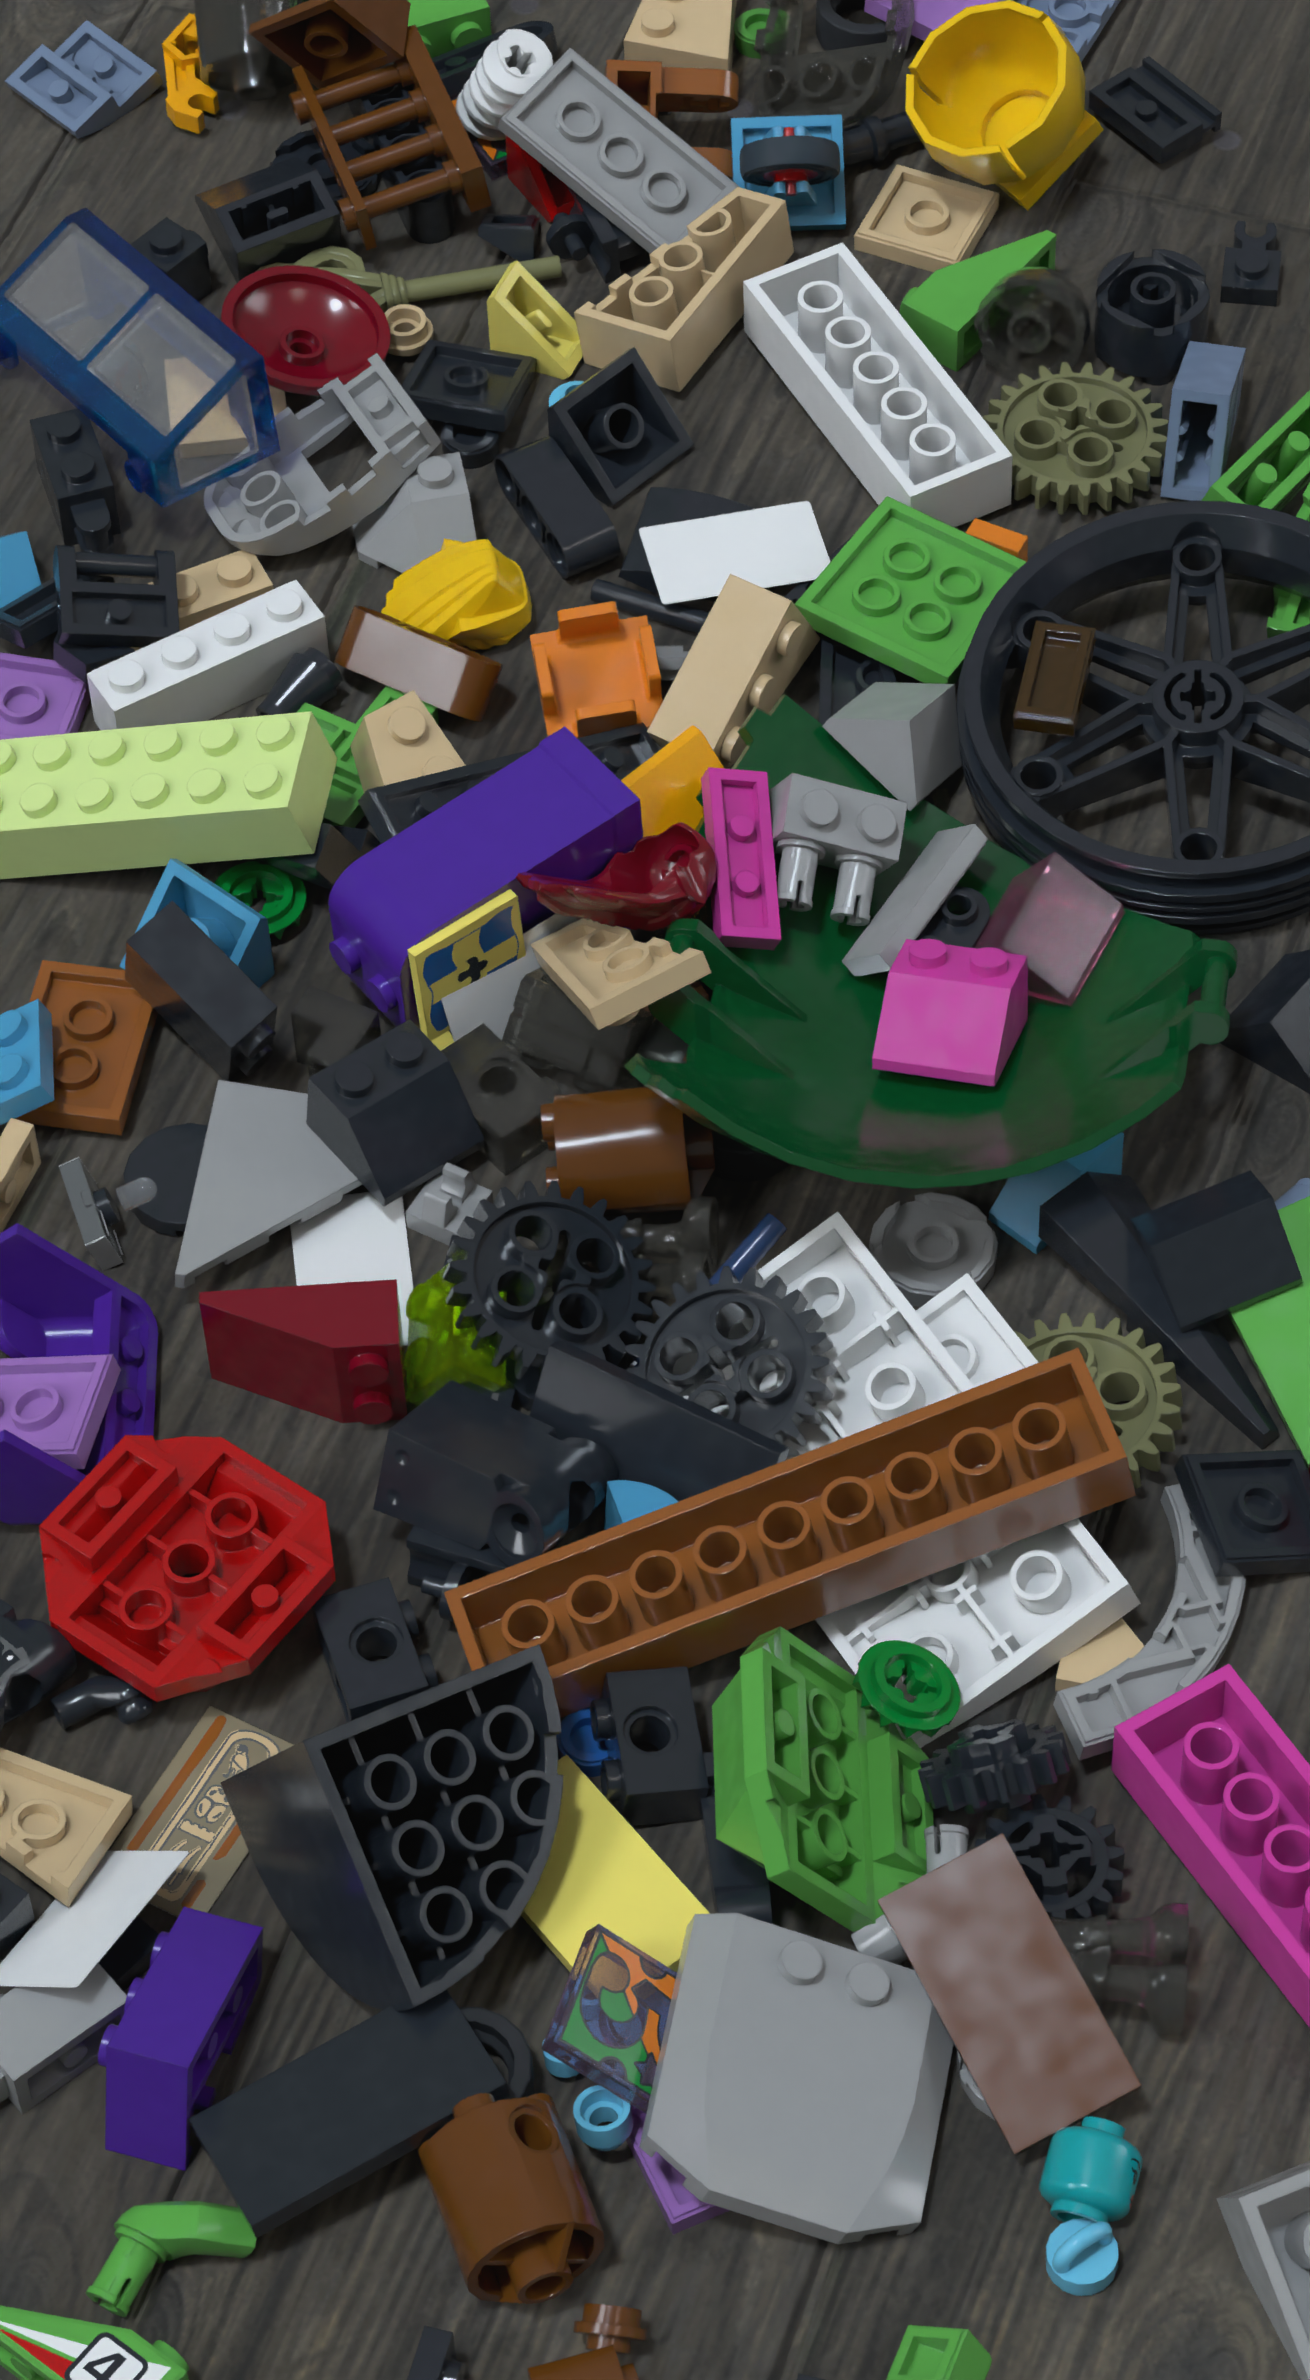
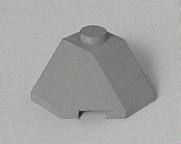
M460 452L427 457L380 508L352 525L359 560L377 569L384 564L403 573L424 559L439 552L444 538L464 543L477 540L470 495Z

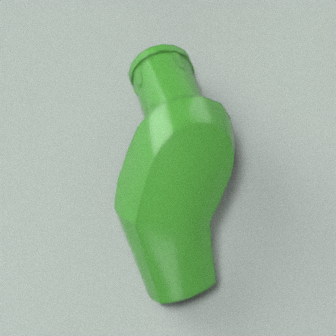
M167 2201L136 2205L125 2211L114 2223L116 2229L114 2234L118 2242L92 2286H89L85 2293L94 2302H97L99 2298L102 2299L99 2306L121 2317H126L132 2302L156 2262L164 2263L166 2260L171 2261L188 2255L245 2258L254 2250L256 2237L238 2207L205 2201Z

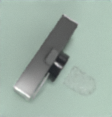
M79 1157L59 1165L86 1248L102 1271L123 1263L121 1257L123 1253L115 1230H112L111 1227L121 1222V1219L106 1187L98 1189L96 1181ZM141 1177L116 1188V1193L122 1207L127 1212L153 1200L157 1194V1186L152 1179Z

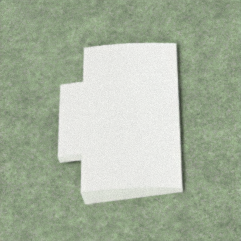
M838 1211L758 1270L763 1278V1287L771 1278L777 1275L787 1286L786 1295L798 1289L808 1301L804 1311L815 1309L824 1321L816 1332H826L834 1346L820 1356L829 1358L836 1366L837 1373L819 1378V1381L824 1383L833 1393V1398L826 1401H813L812 1407L821 1416L823 1422L821 1425L802 1422L798 1428L804 1435L807 1444L803 1447L789 1439L783 1442V1445L790 1447L786 1460L1038 1363L968 1273L915 1311ZM754 1318L738 1320L732 1325L728 1339H739L749 1333L753 1326ZM772 1340L768 1349L776 1348L778 1340ZM698 1353L682 1355L673 1367V1375H681L691 1370L697 1361ZM634 1361L629 1365V1368H633L637 1362ZM732 1364L722 1370L725 1375V1381L735 1375ZM775 1370L768 1373L760 1384L759 1392L776 1390L785 1378V1370ZM719 1405L711 1409V1411L727 1417L729 1405ZM1076 1518L815 1620L855 1674L858 1670V1662L870 1647L890 1640L906 1641L919 1645L938 1656L948 1666L956 1678L960 1689V1706L950 1725L943 1726L932 1738L921 1731L910 1736L921 1748L1025 1685L1055 1665L1061 1658L1086 1644L1141 1603L1127 1580L1080 1520ZM901 1675L895 1687L903 1691L904 1699L913 1702L915 1696L907 1693L906 1685L902 1683ZM895 1724L901 1737L906 1739L899 1725Z

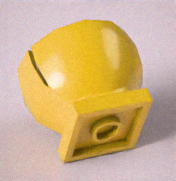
M1012 0L966 7L929 33L908 67L911 74H906L905 111L913 129L932 159L948 171L979 184H996L1027 211L1104 130L1098 120L1085 110L1086 77L1080 58L1062 28L1044 12Z

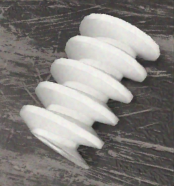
M507 29L498 40L491 42L485 49L482 58L478 61L476 68L471 73L469 80L465 83L456 101V112L467 131L478 138L489 141L506 139L505 134L498 129L500 119L553 66L552 54L542 40L534 34L521 29Z

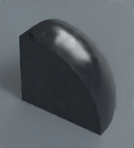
M539 1644L303 1740L220 1782L257 1871L275 1905L296 1938L330 1978L353 1997L371 2007L385 2010L392 2006L396 2012L408 2010L447 1990L485 1959L483 1956L491 1950L505 1930L512 1928L519 1919L537 1887L550 1855L558 1825L563 1791V1775L558 1774L556 1735L562 1733L560 1713L552 1678Z

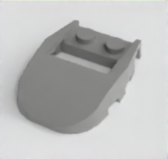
M377 353L368 358L372 366L347 384L343 385L339 378L336 377L317 390L322 398L300 412L294 414L288 406L269 420L275 428L274 431L258 444L251 442L241 444L213 472L205 488L204 506L220 533L230 544L249 553L267 556L291 554L316 545L342 532L380 508L416 470L418 465L441 443V440ZM355 420L378 452L368 460L372 470L348 490L342 483L329 492L307 461V458L331 442Z

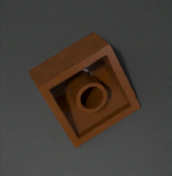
M309 0L250 24L249 34L290 67L295 68L302 65L309 82L320 89L403 58L411 3L408 0Z

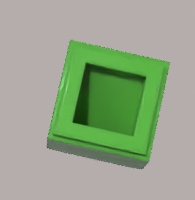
M908 2325L886 2380H985L992 2359L987 2350L968 2329Z

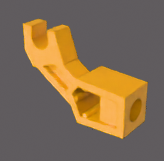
M189 13L162 43L168 92L165 103L167 116L176 127L200 134L205 128L203 111L216 114L219 110L218 93L206 84L228 54L225 24Z

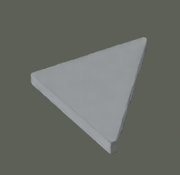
M218 1080L175 1272V1287L186 1288L195 1283V1277L223 1261L226 1265L269 1242V1236L297 1220L299 1223L309 1220L341 1202L344 1194L362 1185L354 1174L306 1124L308 1094Z

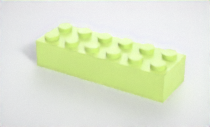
M312 711L0 740V879L167 866L170 858L178 859L184 864L314 854L338 758Z

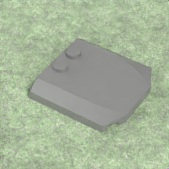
M739 1913L695 1914L687 1925L639 2147L651 2158L655 2152L659 2153L685 2176L686 2179L682 2185L700 2201L822 2240L843 2244L861 2241L865 2235L894 2230H898L897 2235L912 2233L921 2223L953 2042L913 1969Z

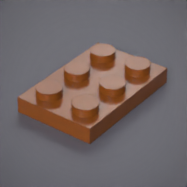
M42 960L29 1003L39 999L52 1014L54 1101L15 1119L35 1125L122 1135L158 1012L125 980V970Z

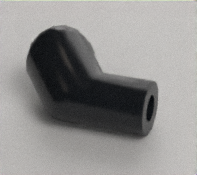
M99 1675L92 1677L49 1699L53 1714L64 1730L112 1706H115L120 1721L127 1725L146 1717L153 1711V1703L147 1695L117 1676Z

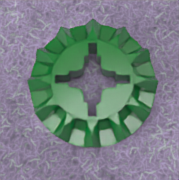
M257 861L238 864L225 871L214 882V884L249 907L253 905L254 898H257L258 891L262 890L266 903L259 913L268 919L269 934L281 940L285 928L300 925L301 913L303 909L307 908L306 890L301 878Z
M900 1640L880 1642L870 1647L857 1664L858 1670L852 1685L863 1693L860 1708L876 1710L880 1714V1728L894 1723L899 1725L906 1739L918 1731L932 1738L943 1726H949L958 1712L960 1689L956 1678L938 1656L919 1645ZM901 1675L902 1683L906 1685L907 1693L915 1696L913 1702L904 1699L903 1691L895 1687Z

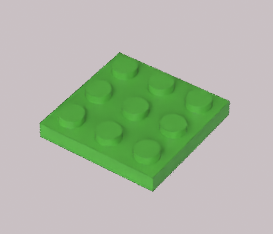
M887 496L798 599L795 606L815 631L923 683L955 684L960 677L966 652L982 615L996 593L1026 561Z

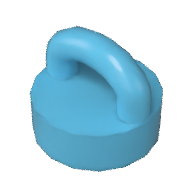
M1072 2219L1060 2224L1050 2234L1046 2245V2271L1056 2286L1064 2292L1076 2296L1093 2295L1104 2290L1114 2280L1119 2260L1118 2243L1113 2236L1110 2224L1103 2221L1094 2222L1090 2219Z

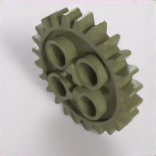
M1062 362L1060 374L1053 375L1043 365L1039 366V379L1033 380L1021 373L1018 375V389L1003 385L1001 387V400L990 399L989 413L984 415L983 419L1012 454V485L1015 484L1014 499L1018 501L1032 494L1035 495V509L1039 510L1048 501L1056 502L1058 514L1063 515L1069 504H1077L1082 515H1088L1090 503L1098 502L1104 510L1110 511L1112 497L1117 496L1122 501L1130 503L1132 502L1133 488L1147 492L1150 487V476L1160 477L1162 461L1165 459L1169 424L1168 420L1162 419V403H1151V390L1149 388L1134 392L1135 377L1133 376L1124 378L1120 382L1114 381V368L1112 367L1106 369L1099 376L1093 374L1091 363L1086 362L1080 373H1073L1070 365L1067 362Z
M1091 1312L1087 1314L1081 1327H1073L1067 1313L1061 1314L1058 1329L1051 1331L1040 1319L1035 1320L1036 1336L1030 1339L1014 1330L1015 1334L1038 1363L1079 1348L1125 1451L1135 1488L1138 1489L1142 1486L1139 1473L1140 1467L1159 1472L1162 1469L1159 1451L1174 1452L1176 1448L1173 1431L1181 1430L1183 1426L1180 1409L1183 1406L1181 1386L1177 1384L1175 1365L1173 1362H1164L1163 1349L1160 1343L1146 1347L1144 1330L1140 1327L1123 1337L1121 1320L1117 1317L1110 1321L1105 1329L1097 1328L1095 1315ZM1120 1401H1130L1126 1404L1114 1405V1403Z

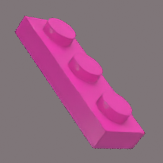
M708 767L701 777L706 841L712 847L717 861L716 879L710 894L713 932L725 947L774 950L781 941V928L767 772Z

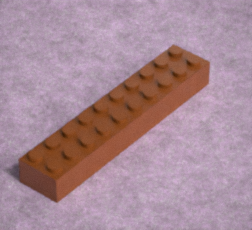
M1075 1348L448 1590L444 1594L471 1671L535 1645H540L552 1678L561 1718L590 1707L592 1700L600 1699L605 1676L608 1672L685 1666L691 1668L748 1646L759 1635L780 1626L785 1630L792 1629L1136 1496L1125 1451L1079 1348Z

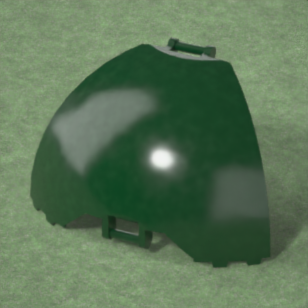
M781 695L769 713L755 706L737 731L745 742L746 747L732 769L767 772L769 790L790 774L796 773L898 800L827 732L820 722L787 695ZM701 788L698 795L696 796V799L703 806ZM926 800L921 801L911 811L907 809L899 861L875 877L869 914L871 916L870 922L938 831L966 825ZM703 815L695 830L706 840ZM987 840L984 848L955 887L974 889L981 893L988 901L990 907V932L981 948L994 947L1006 953L1028 956V1020L995 1087L872 1069V1056L889 971L854 976L843 964L842 960L868 925H847L848 916H845L844 921L841 923L830 918L839 870L817 864L812 895V909L802 912L789 910V901H787L786 907H779L781 941L774 950L725 947L716 934L699 919L683 918L670 923L664 940L669 941L673 952L681 954L688 948L703 951L711 973L699 980L713 990L711 1002L706 1000L690 985H687L649 1004L648 1009L650 1013L688 1044L686 1063L654 1061L646 1059L638 1053L624 1066L642 1084L699 1124L759 1153L778 1160L853 1182L911 1189L977 1185L1034 1173L1092 1150L1147 1117L1182 1088L1186 1076L1189 1051L1199 1043L1208 1045L1218 1044L1228 1036L1230 1014L1225 1006L1228 982L1236 972L1238 954L1234 946L1227 941L1206 938L1201 940L1192 931L1165 924L1117 906L1087 891L1076 888L1057 877V882L1027 864L1022 858ZM774 853L777 882L781 855ZM709 895L706 903L712 918L711 898ZM954 911L951 913L955 915H963L967 912ZM1202 985L1200 1001L1195 1000L1187 1006L1188 996Z

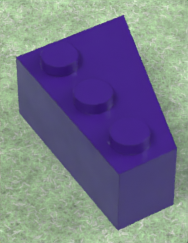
M183 1907L169 1933L165 1931L160 1932L152 1950L150 1969L144 1979L136 1977L133 1980L126 1997L124 2015L118 2025L110 2024L106 2028L100 2043L98 2064L99 2066L106 2067L105 2150L186 2171L193 2154V2148L190 2146L189 2118L193 2116L195 2109L203 2111L211 2107L216 2095V2089L206 2086L205 2083L221 2052L232 2055L262 1978L263 1927Z

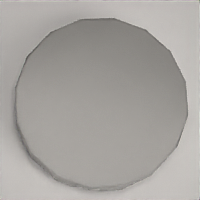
M930 1192L915 1195V1201L907 1202L901 1206L900 1201L886 1208L873 1225L869 1252L911 1306L922 1307L966 1273L969 1274L981 1291L994 1275L998 1247L995 1232L987 1224V1217L977 1206L955 1195Z

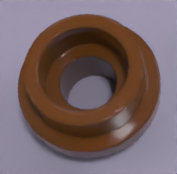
M584 2303L582 2321H574L573 2333L587 2335V2350H596L613 2345L616 2354H630L631 2341H646L647 2329L640 2328L642 2310Z

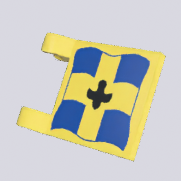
M511 889L417 945L407 949L420 1029L449 1059L452 1068L460 1064V1059L449 1031L450 1027L441 999L526 956L518 896Z

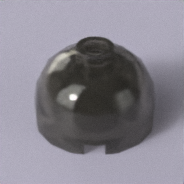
M1023 267L1006 274L986 293L979 305L974 325L975 332L978 329L979 338L983 344L980 351L985 361L998 373L1018 382V375L1021 373L1035 380L1034 378L1039 379V366L1043 365L1053 375L1060 374L1062 362H1067L1072 369L1082 356L1091 331L1090 307L1081 289L1066 275L1047 267Z

